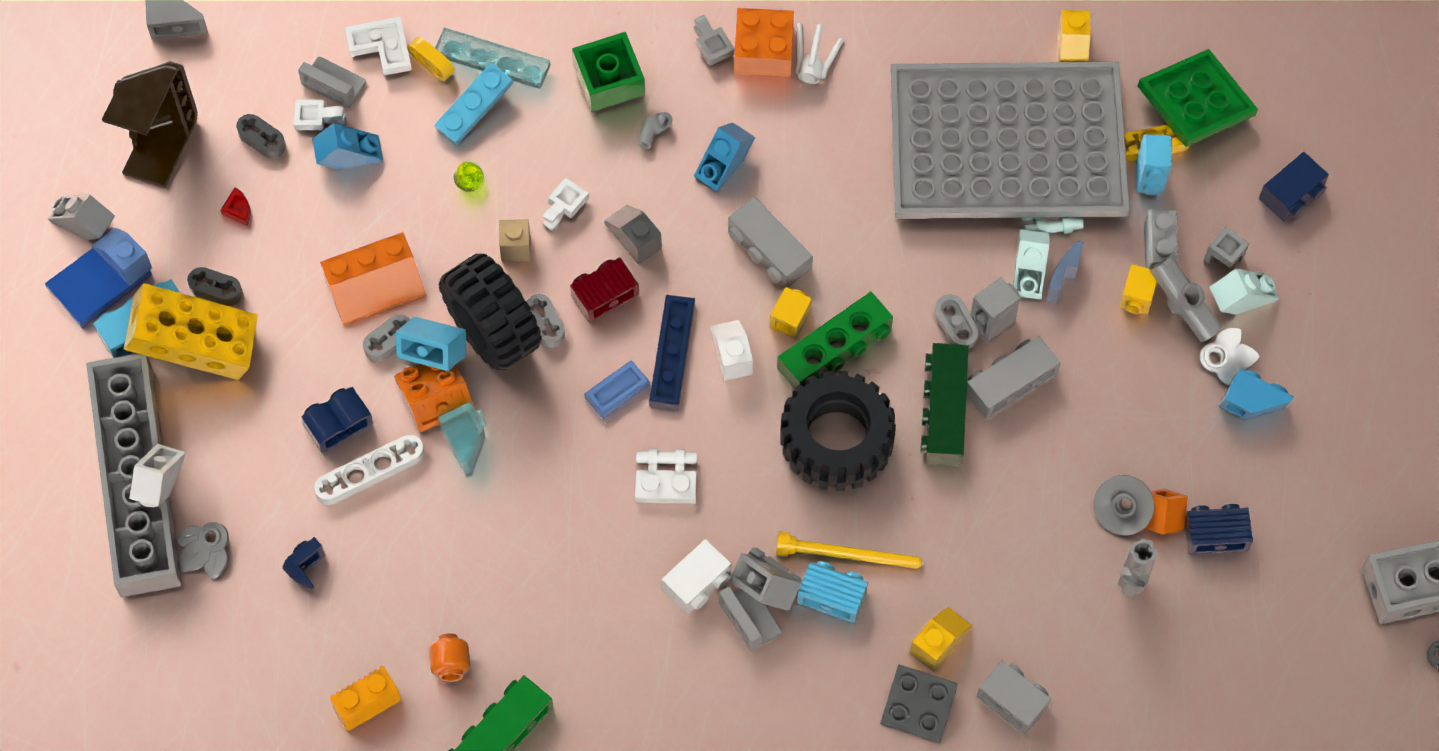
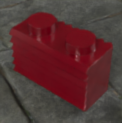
M621 257L616 260H606L591 274L584 273L576 277L570 285L572 299L587 321L591 322L638 296L639 284Z

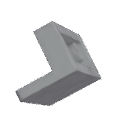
M321 56L317 57L312 65L303 62L298 69L302 85L348 108L352 106L366 85L365 78Z
M729 586L719 592V604L751 652L781 635L780 627L766 606L741 588L733 592Z

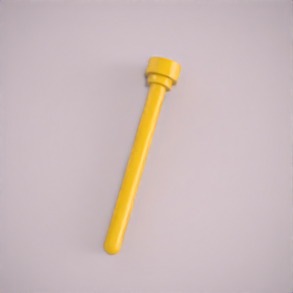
M779 531L777 556L788 557V554L794 555L795 552L916 569L922 566V559L918 556L796 540L797 537L791 536V533Z

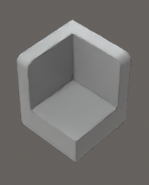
M1225 227L1208 246L1203 261L1209 264L1215 257L1231 268L1237 260L1239 262L1242 261L1250 243L1228 227Z

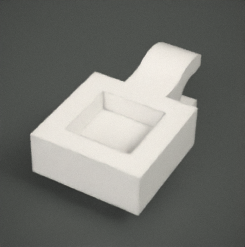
M296 100L293 126L295 130H324V123L330 125L336 123L345 126L346 114H343L344 108L341 106L326 107L324 100Z
M565 178L548 197V204L551 207L543 215V218L546 220L543 226L554 231L564 214L572 219L589 199V192Z

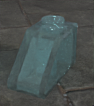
M469 402L438 417L440 430L466 478L473 474L485 441L484 427L487 426L481 410L475 411Z

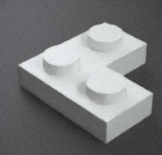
M401 17L345 27L351 57L379 52L384 76L412 70Z

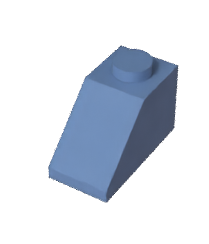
M114 227L92 244L93 249L129 286L152 269L146 251L128 233Z

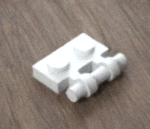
M649 448L648 451L636 452V463H648V470H636L635 502L696 504V471H684L685 464H697V452H685V449H676V452H658V448ZM658 464H675V471L657 470Z

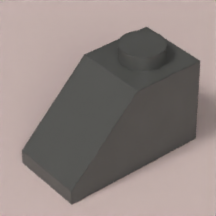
M626 205L604 220L605 225L638 264L662 249L661 232L643 211Z

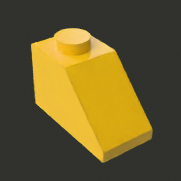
M1062 10L1058 26V62H1088L1090 11Z
M947 607L934 616L914 638L910 654L935 672L972 628V624Z

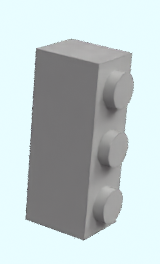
M756 197L752 198L728 217V234L731 239L737 244L741 243L747 249L749 257L756 264L760 262L763 265L767 275L774 283H780L784 288L790 287L812 269L813 256Z
M1040 336L1032 341L1027 339L1021 342L1016 347V351L1008 356L1006 354L999 356L993 361L991 367L985 371L978 370L968 378L966 395L985 420L993 417L1058 375L1061 362Z

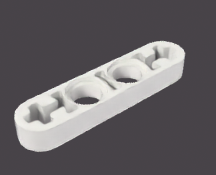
M415 435L403 436L317 479L314 486L317 499L325 505L336 504L416 465L424 457L422 441ZM410 445L412 448H415V454L410 455L406 452L405 447ZM394 451H397V455L400 457V462L398 463L393 453ZM380 457H388L392 461L390 467L384 470L376 468L375 462ZM354 470H360L364 473L363 480L358 483H352L347 478L349 473ZM342 477L344 485L346 486L345 489H342V486L339 483L338 478ZM329 484L333 488L334 493L328 495L327 492H324L325 485Z

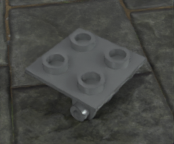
M898 664L880 724L940 743L958 683Z

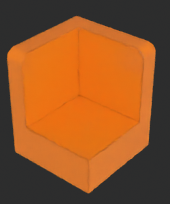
M1165 488L1151 491L1155 508L1153 517L1145 529L1162 535L1183 531L1188 496Z

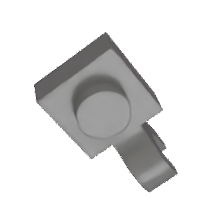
M705 15L694 19L696 24L694 30L699 36L696 39V45L709 66L734 55L735 48L721 27L713 30Z

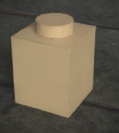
M529 219L499 220V247L502 262L531 261Z

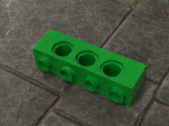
M870 291L780 354L777 359V369L794 389L798 385L805 387V380L811 376L819 379L822 372L831 371V374H834L845 365L848 359L853 356L855 358L861 356L872 342L885 339L892 331L893 316ZM861 325L866 327L867 330L857 331L853 327ZM832 342H841L844 346L835 348L830 344ZM810 358H817L821 362L818 364H810L807 362V360Z

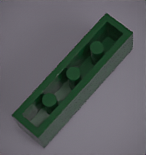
M933 343L931 354L926 353L925 371H930V381L924 380L923 398L929 399L928 408H923L922 426H927V436H921L920 453L926 454L925 464L962 466L969 345Z

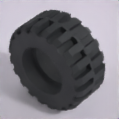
M474 254L442 275L438 284L439 291L442 294L443 302L446 304L450 316H452L458 328L466 330V341L470 343L477 355L479 354L482 360L489 364L492 369L506 370L539 348L542 340L541 331L535 316L530 310V306L510 276L503 271L499 264L495 263L493 258L488 257L487 254Z
M831 371L822 372L819 379H816L815 376L806 379L805 387L798 385L793 390L792 397L787 398L784 404L780 428V444L783 446L782 453L786 461H791V470L796 475L802 472L803 481L810 485L815 481L819 483V488L828 490V486H835L836 491H845V487L848 485H852V488L856 489L862 487L864 479L868 482L875 479L878 470L883 471L888 464V457L892 455L896 431V424H894L895 413L894 409L889 407L890 400L885 393L879 395L880 387L874 382L865 383V377L856 374L855 378L848 376V371H839V375H832ZM843 412L855 417L862 423L866 430V437L853 448L832 450L816 442L809 432V427L816 418L823 414Z

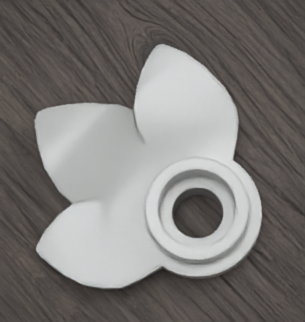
M1228 328L1221 331L1216 337L1215 342L1207 344L1200 353L1202 366L1210 372H1215L1218 379L1228 386L1239 369H1247L1259 358V354L1253 348L1240 343L1241 329ZM1210 353H1217L1219 362H1212L1209 358Z

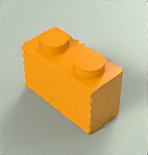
M380 666L379 670L375 669L374 673L369 672V675L364 676L363 680L358 679V682H353L352 686L347 685V688H342L341 692L336 691V695L330 696V701L346 731L349 732L400 702L401 697L397 686L386 668Z

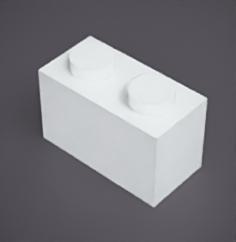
M705 539L661 579L662 590L686 614L694 608L699 610L708 601V595L715 588L720 590L731 579V563Z

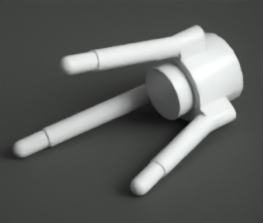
M801 23L797 24V66L795 73L805 83L817 84L820 82V79H826L827 71L844 41L843 38L838 39L823 65L822 58L817 56L823 28L822 24L817 25L811 54L806 55L804 59L803 28Z

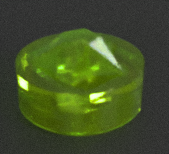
M463 162L455 170L453 179L459 189L465 192H473L483 183L484 174L477 164Z

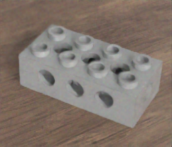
M1439 540L1368 555L1361 569L1380 624L1439 612Z

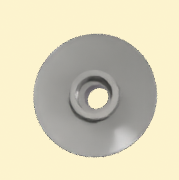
M1118 475L1106 480L1099 487L1094 498V511L1098 521L1106 530L1117 535L1128 536L1140 532L1150 523L1154 514L1155 504L1150 489L1144 482L1133 476ZM1122 499L1130 500V509H1125L1122 506Z

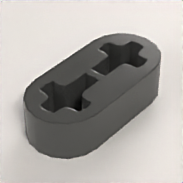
M246 114L238 119L236 128L243 142L268 158H277L284 153L286 144L283 134L254 114ZM254 125L257 133L252 130L246 132L244 127L248 126L251 128ZM265 139H267L270 142H274L275 140H277L278 145H270L268 147Z
M203 267L195 268L188 275L187 281L190 291L197 297L226 306L235 305L242 298L243 292L240 282L233 276ZM203 278H206L208 284L202 283L198 287L196 280L201 281ZM230 286H232L234 289V293L229 292L228 295L225 296L222 289L228 290Z

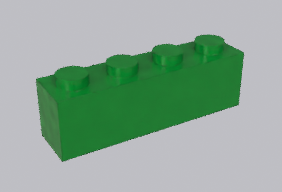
M525 675L519 681L513 680L504 691L505 696L497 704L494 702L489 705L483 713V720L476 727L474 725L470 726L463 734L462 742L455 750L451 748L448 751H514L553 709L552 698Z

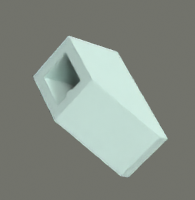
M1020 229L1013 286L1018 290L1020 297L1042 298L1049 250V233Z
M1235 269L1209 287L1220 311L1223 313L1237 315L1273 303L1279 299L1275 291L1276 285L1273 279L1268 274Z

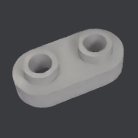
M951 294L939 298L935 306V317L950 344L969 345L968 350L974 347L978 340L979 331L964 302L958 296ZM951 310L954 312V315H946L945 311ZM965 334L968 338L962 340L958 335Z

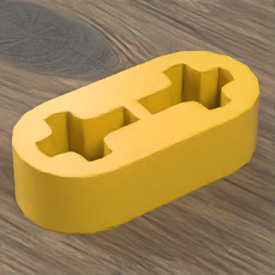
M417 36L407 45L411 56L440 81H446L455 73L452 63L422 37Z

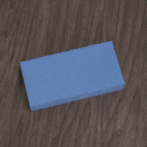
M631 360L587 391L584 396L600 417L604 419L650 386V381Z

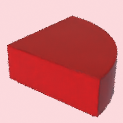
M234 187L220 211L222 215L247 226L251 216L250 206L244 193Z

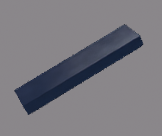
M666 295L649 406L679 409L695 298Z

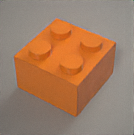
M737 8L734 74L791 77L794 11Z

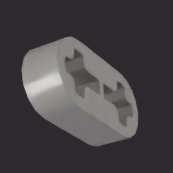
M543 294L531 296L527 303L537 320V325L540 327L541 344L547 348L558 347L564 341L565 333L563 324L551 300ZM539 304L541 308L544 307L545 317L541 318L539 312L534 310L535 305ZM549 324L553 332L556 331V337L551 338L550 335H547L546 325Z
M395 315L368 334L363 341L366 357L371 361L381 362L396 352L395 327L398 325L402 327L410 318L405 315ZM372 344L382 345V350L372 349Z

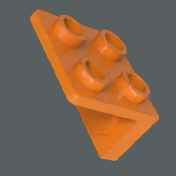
M420 364L415 367H408L394 375L395 381L409 405L419 433L475 410L466 382L456 365L451 370L445 371Z

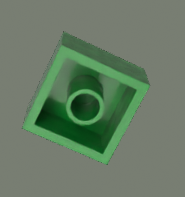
M626 32L572 48L573 66L591 112L645 96V78Z

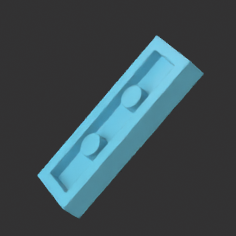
M491 62L435 123V128L457 146L512 86L513 80Z

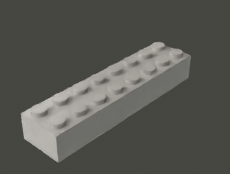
M133 354L86 363L114 586L120 597L180 587L182 583L170 496L159 507H146L138 501L129 499L134 466L157 444L163 445L153 370L149 358L145 355Z

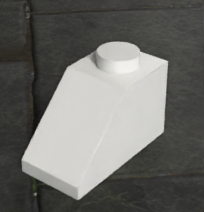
M736 320L710 326L723 380L753 375V358L746 332L740 321Z
M160 444L153 447L134 466L129 499L138 501L146 507H159L171 494L186 452Z

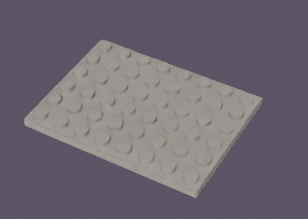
M1119 62L891 64L895 219L1128 217L1129 199Z

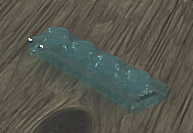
M445 27L435 46L449 61L481 71L492 62L513 81L541 89L551 66L548 59Z

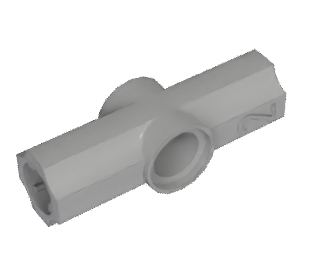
M1172 255L1151 268V274L1168 296L1167 305L1174 314L1183 317L1201 343L1221 330V324L1205 303V293L1202 287L1189 281Z
M1142 538L1138 542H1132L1118 581L1123 594L1133 597L1137 593H1143L1144 588L1147 586L1158 553L1153 546V541Z

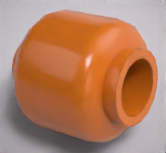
M453 633L440 635L439 639L429 646L431 673L438 676L439 680L444 682L462 679L463 675L470 669L468 643Z

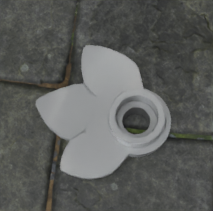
M217 522L207 523L203 527L192 525L184 528L176 537V541L185 547L179 557L180 570L182 572H192L204 567L210 578L213 580L217 579L224 571L228 562V555L225 550L229 540L227 529ZM215 532L217 535L216 540L209 542V534Z

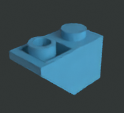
M733 122L718 127L694 177L714 190L719 191L742 164L756 137Z
M333 123L312 139L316 164L341 170L379 163L383 160L379 136L376 134Z
M1239 369L1234 375L1219 407L1243 420H1248L1285 409L1291 403L1294 396L1288 394L1287 389L1281 385L1269 384L1261 380V376L1254 371Z

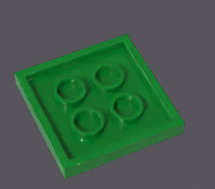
M1210 49L1139 79L1137 85L1185 147L1255 117L1258 108Z

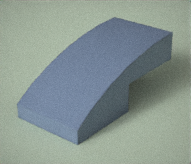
M1077 241L1060 260L1052 276L1046 301L1058 303L1063 278L1075 280L1084 242Z

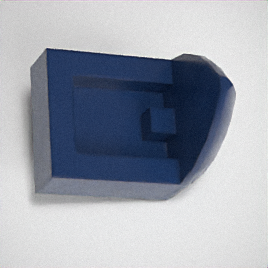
M315 537L309 541L301 542L294 548L293 553L287 557L282 569L297 583L313 589V584L304 572L325 557L322 545Z

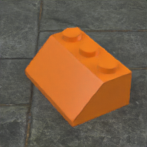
M404 232L320 261L325 281L343 326L426 296L418 268Z

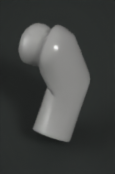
M662 112L646 118L642 124L638 146L644 149L651 148L654 136L667 130L672 124V116L667 112Z

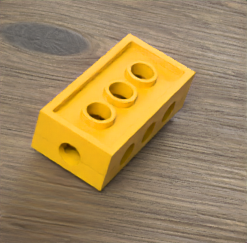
M143 283L133 296L124 350L239 380L250 367L258 314Z

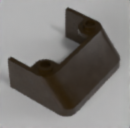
M169 61L125 75L121 80L118 79L116 81L113 97L102 117V121L129 130V138L132 139L133 150L122 171L123 175L166 188L195 127L198 116L197 107L183 65Z

